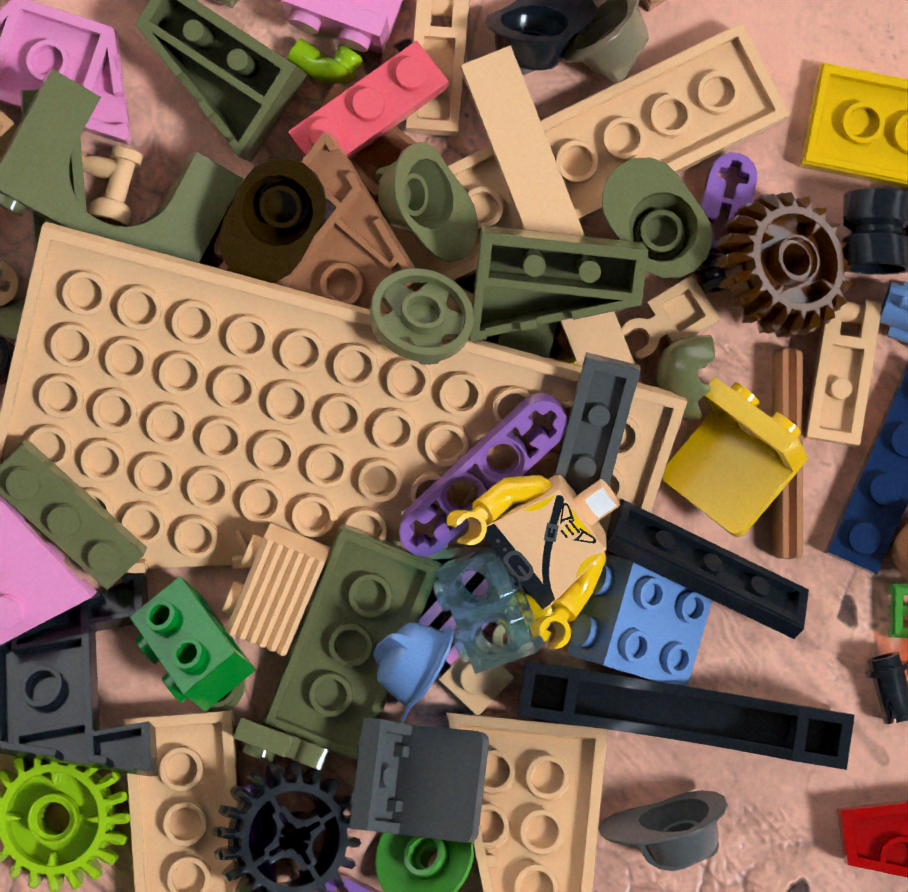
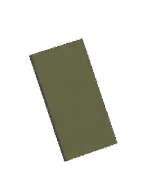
M342 523L326 559L262 724L310 741L315 745L328 749L330 752L358 763L357 746L362 732L363 718L380 719L390 694L377 681L378 664L373 655L374 650L380 641L389 634L396 633L405 624L419 622L442 563L427 557L414 555L405 548Z

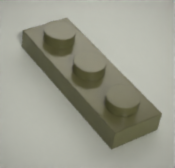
M27 438L0 464V495L106 590L113 586L144 556L147 547Z

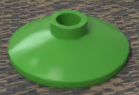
M383 833L378 843L375 860L379 883L384 892H457L465 882L472 867L474 844L473 842L464 843ZM437 852L434 863L429 867L431 856Z

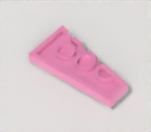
M1 495L0 645L92 598L97 593L84 578L80 580L63 562L65 557L51 542L46 544L25 521L26 517Z

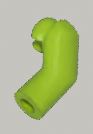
M302 38L295 43L287 57L288 61L323 84H349L357 77L354 73L363 62L360 55L345 45L340 46L333 59H331Z

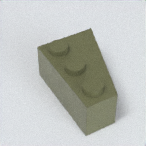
M481 225L472 302L474 325L470 334V341L474 342L497 334L516 330L525 331L538 328L539 325L567 319L576 320L642 305L649 250L642 242Z

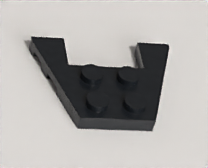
M128 573L122 576L124 582L102 593L97 589V593L92 598L0 645V754L149 777L158 775L156 728L149 721L100 730L96 632L135 625L130 616L148 602L147 577L144 573Z

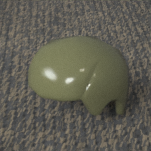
M710 334L684 337L672 341L662 351L657 362L655 379L657 388L671 391L678 396L686 398L688 401L682 417L684 420L702 418L698 401L710 391V386L703 384L699 380L698 371L712 363L715 358L714 340Z

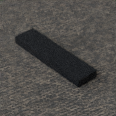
M623 499L619 500L620 506L612 511L606 535L607 550L792 639H795L804 630L809 589Z

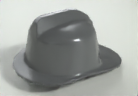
M699 790L686 792L658 803L614 813L602 821L599 831L601 836L610 842L622 845H637L646 861L658 869L667 871L681 870L717 853L719 848L717 821L725 814L728 804L725 797L715 791Z

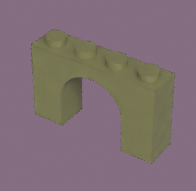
M51 69L43 79L0 158V207L22 217L26 209L45 220L44 223L49 222L199 263L243 178L202 154L195 152L187 155L163 202L149 218L129 227L114 226L96 219L82 207L73 192L69 176V164L72 151L101 96Z

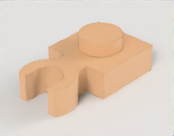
M690 275L646 303V307L652 315L650 319H631L621 329L624 337L633 331H641L646 335L648 340L647 346L634 354L635 359L641 361L649 358L655 352L659 345V340L666 337L670 344L672 341L684 337L697 336L718 323L720 317L694 276Z
M508 619L498 624L492 636L493 644L488 650H485L475 640L439 678L477 716L487 708L514 678L504 665L509 660L523 658L529 653L533 645L529 638L517 649H509L504 645L503 635L513 624Z

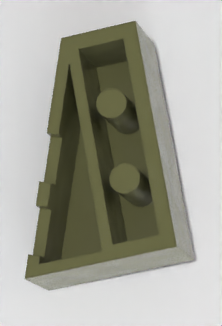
M149 0L135 25L172 73L193 96L204 114L211 119L225 137L236 155L252 163L308 74L197 0Z

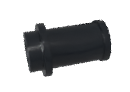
M899 652L886 653L868 659L870 669L865 674L867 678L873 679L884 724H892L894 719H896V723L907 721L908 682L904 670L908 668V662L901 661Z

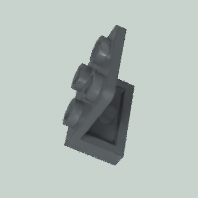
M363 718L362 732L357 746L358 763L355 786L350 800L351 817L349 828L464 843L474 842L479 834L489 748L488 736L483 732L473 730L416 726L383 719Z

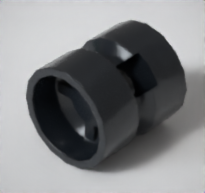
M866 188L846 192L843 201V226L850 229L852 233L842 238V242L847 243L843 250V256L848 260L847 265L852 266L848 272L865 275H892L908 272V236L903 234V230L908 228V191L889 188Z

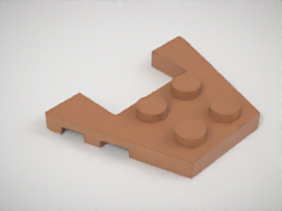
M323 132L301 162L317 174L325 188L326 198L336 206V209L313 237L301 262L290 275L279 280L277 285L370 310L374 292L386 277L397 271L415 267L336 137L330 132ZM225 261L218 267V269L232 272ZM406 283L402 285L406 286L409 289H412V287L416 283ZM381 300V313L389 314L390 311Z

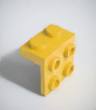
M714 376L708 383L710 391L703 396L712 412L667 463L662 479L666 485L729 534L740 537L751 528L809 458L798 438L801 431L794 423L778 412L772 417L768 416L757 408L760 401L744 386L735 382L729 387Z

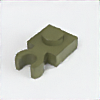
M249 717L240 718L233 737L245 742L242 750L243 753L270 763L273 762L275 754L321 770L329 754L326 748L286 732L278 731Z

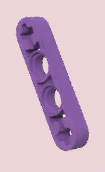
M546 393L532 394L524 399L407 507L401 516L399 528L400 540L405 549L418 556L434 555L469 525L468 520L465 519L463 523L456 527L447 526L446 515H449L452 511L473 510L472 503L464 506L456 505L448 498L447 491L453 483L462 480L470 481L478 489L477 498H479L501 479L524 475L559 443L566 434L568 425L565 408L560 400ZM537 410L540 414L544 415L551 410L553 412L551 416L553 428L547 430L543 426L537 427L528 435L529 444L533 447L527 450L520 436L511 430L517 427L520 435L523 436L533 425L532 412ZM507 444L516 450L518 458L512 467L499 470L488 463L486 459L487 453L495 445ZM437 500L444 513L433 524L434 536L430 538L423 533L416 538L413 536L414 521L418 520L420 523L426 524L437 515V505L433 502Z

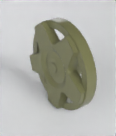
M411 268L389 275L376 288L370 304V322L373 334L381 345L384 344L399 356L418 361L420 365L438 364L439 361L457 354L467 343L474 325L473 306L465 291L452 279L432 270ZM423 283L425 285L418 291H412L402 284ZM448 295L455 301L461 314L450 310L446 306ZM381 300L390 311L384 317H382L380 310ZM442 339L453 340L452 342L442 346Z

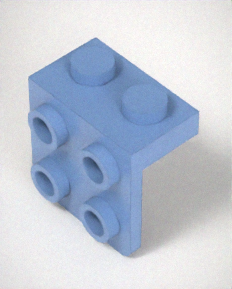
M606 554L607 560L593 594L572 626L571 642L567 655L657 682L686 686L692 674L713 600L628 559Z

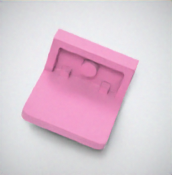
M280 0L285 19L292 26L308 33L317 34L320 31L336 37L340 43L357 51L367 52L369 49L383 55L404 0Z

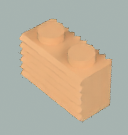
M272 523L269 524L264 538L253 534L241 562L242 565L251 568L244 585L236 581L233 582L222 609L223 612L231 615L225 632L229 635H236L239 639H246L249 643H256L259 647H266L269 651H276L280 656H286L322 571L330 547Z

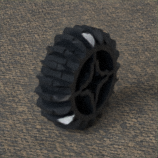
M289 762L284 774L278 764H268L265 771L266 781L258 772L248 773L246 777L250 792L240 786H233L230 789L231 796L238 802L236 808L226 805L220 806L219 814L231 819L228 828L222 826L215 827L213 835L228 839V846L219 847L214 851V855L218 860L232 859L233 862L223 870L222 877L227 881L237 880L241 877L235 892H328L325 886L327 882L336 888H341L345 885L343 877L337 873L339 867L353 869L356 866V862L352 858L345 856L347 847H359L362 843L359 838L348 836L347 834L351 815H343L342 812L350 806L351 798L349 795L343 794L334 797L339 786V782L336 779L328 778L321 782V770L309 767L303 774L300 763ZM289 791H296L307 797L315 805L316 809L310 813L301 812L296 816H292L286 806L278 804L275 796ZM258 812L263 823V830L260 838L251 844L249 848L250 828ZM284 827L294 828L296 832L295 837L290 838L294 840L290 848L280 846L279 837H286L280 833ZM324 830L323 847L316 860L312 851L315 837ZM283 858L288 867L296 869L300 877L287 882H272L257 867L264 862L273 863Z

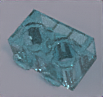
M491 546L445 562L436 570L438 579L434 580L436 597L444 611L451 610L458 629L454 631L453 636L456 649L463 662H471L475 674L537 653L544 641L541 635L533 636L531 633V625L535 617L523 586ZM473 570L481 573L488 583L487 594L478 596L470 593L463 583L464 572ZM487 622L500 624L507 632L508 643L503 646L490 644L483 636V624Z

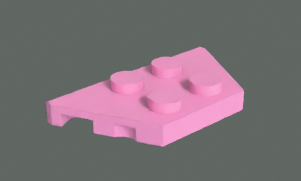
M10 0L0 10V104L21 110L20 91L39 89L46 74L51 69H54L101 96L83 131L130 145L132 136L118 33L115 28L30 0Z

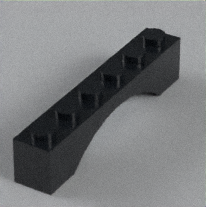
M524 660L516 710L517 715L522 717L661 737L847 770L855 717L854 714L530 660Z

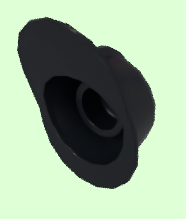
M517 0L505 8L487 15L485 25L490 31L495 33L496 51L511 45L521 73L525 75L534 71L553 69L558 66L563 59L570 38L588 27L596 19L597 7L593 0Z

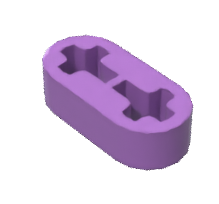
M730 152L721 155L710 169L700 205L705 211L710 224H713L717 219L720 208L729 210L726 219L727 223L729 219L734 217V213L738 211L739 207L753 200L757 183V170L754 163L741 153ZM730 166L739 168L738 177L746 180V184L739 183L732 199L723 197L726 180L718 177V173L726 174ZM712 230L713 242L709 252L712 254H723L715 246L719 241L713 239L714 231Z

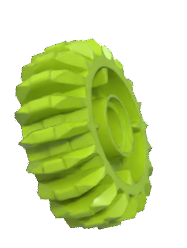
M15 756L12 761L17 774L7 769L0 771V783L7 789H0V839L5 847L0 850V862L10 857L16 861L9 870V876L15 879L28 869L30 870L27 880L28 887L35 889L41 884L46 874L50 892H57L62 888L64 875L72 889L80 888L83 885V871L93 880L102 876V866L98 859L112 865L119 858L116 851L108 843L124 845L129 838L125 832L115 829V824L130 822V812L116 811V804L129 799L128 791H120L113 795L109 787L119 781L121 778L119 772L114 771L103 778L99 774L102 769L32 759V763L28 758ZM52 802L62 804L69 812L70 821L65 831L52 828L47 821L46 811Z

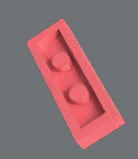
M416 40L288 131V138L304 158L323 132H330L336 137L350 159L447 90L449 81Z

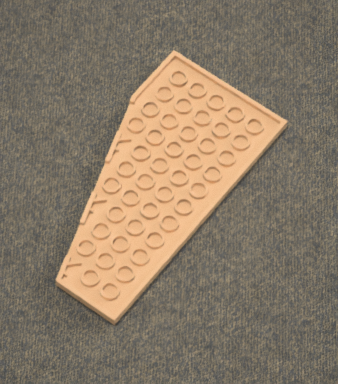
M45 222L41 227L0 410V464L26 438L147 547L144 556L127 573H146L147 569L219 565H232V569L249 568L242 565L241 562L253 534L264 538L270 523L330 547V549L342 523L405 548L400 540L399 528L401 516L407 507L524 399L537 393L553 395L564 406L568 422L582 367L484 340L472 342L470 337L465 346L452 357L441 360L438 364L420 365L418 361L399 356L384 344L381 345L372 331L369 309ZM442 339V346L452 342L453 340ZM637 382L609 484L618 501L623 499L651 513L688 402L686 398L668 390ZM537 410L532 412L533 425L523 436L520 435L517 427H514L511 431L520 436L527 450H530L533 446L529 444L528 435L539 426H543L547 430L553 428L551 419L553 412L550 410L544 415L540 414ZM563 438L522 476L541 475L547 479L553 477ZM498 444L489 450L486 459L495 469L504 470L515 464L518 453L510 445ZM462 480L453 483L449 487L447 496L456 505L464 506L474 502L479 492L473 483ZM437 500L433 502L437 505V515L426 524H422L418 520L414 521L413 536L416 538L423 533L430 538L434 536L433 524L444 513ZM612 512L599 521L606 535ZM27 518L25 519L46 544L51 542L63 556L69 557ZM468 525L442 550L434 555L424 557L429 559L476 557L483 548L489 553L496 552L485 538L475 545L457 543V540L468 532Z

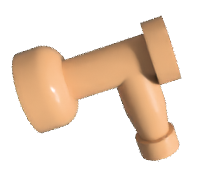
M120 146L112 147L110 158L87 156L86 153L82 152L83 173L109 179L104 197L93 200L90 205L89 214L110 225L129 227L132 211L125 204L134 168L141 166L143 159L141 153Z

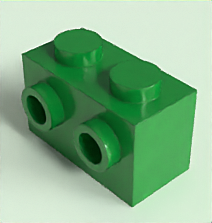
M181 576L130 616L142 634L135 640L137 645L153 664L162 663L168 672L162 677V681L180 703L190 699L206 712L256 671L233 637L225 632V626L204 597Z

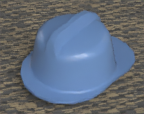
M409 622L396 633L389 634L377 644L373 653L378 664L377 681L387 692L405 706L400 720L401 723L404 722L411 707L426 694L439 674L453 642L454 630L450 626L440 631L418 623Z

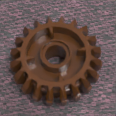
M792 192L762 195L754 199L753 203L748 202L738 208V211L734 213V217L722 226L725 236L721 237L720 241L715 244L725 255L719 258L714 267L724 271L726 276L718 287L730 289L733 298L728 307L738 308L741 306L744 309L742 323L751 324L757 321L759 333L769 334L775 332L777 338H787L798 334L802 336L815 331L816 327L828 324L831 319L835 318L834 311L840 310L847 303L842 293L847 292L854 285L844 275L852 266L847 265L848 260L843 256V250L847 243L839 241L835 234L840 223L828 224L825 221L826 208L816 207L812 209L810 197H798L795 199Z

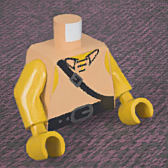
M541 475L505 477L472 503L473 510H454L447 516L446 521L447 526L456 527L467 519L469 530L463 537L457 540V543L475 545L485 538L544 611L551 606L553 613L550 616H542L534 620L531 625V633L533 636H540L546 626L551 623L556 633L547 649H559L564 647L571 637V628L567 621L571 622L577 618L593 594L607 560L605 554L606 532L598 521L618 508L620 504L614 492L602 479H599L577 495L561 475H555L549 479Z

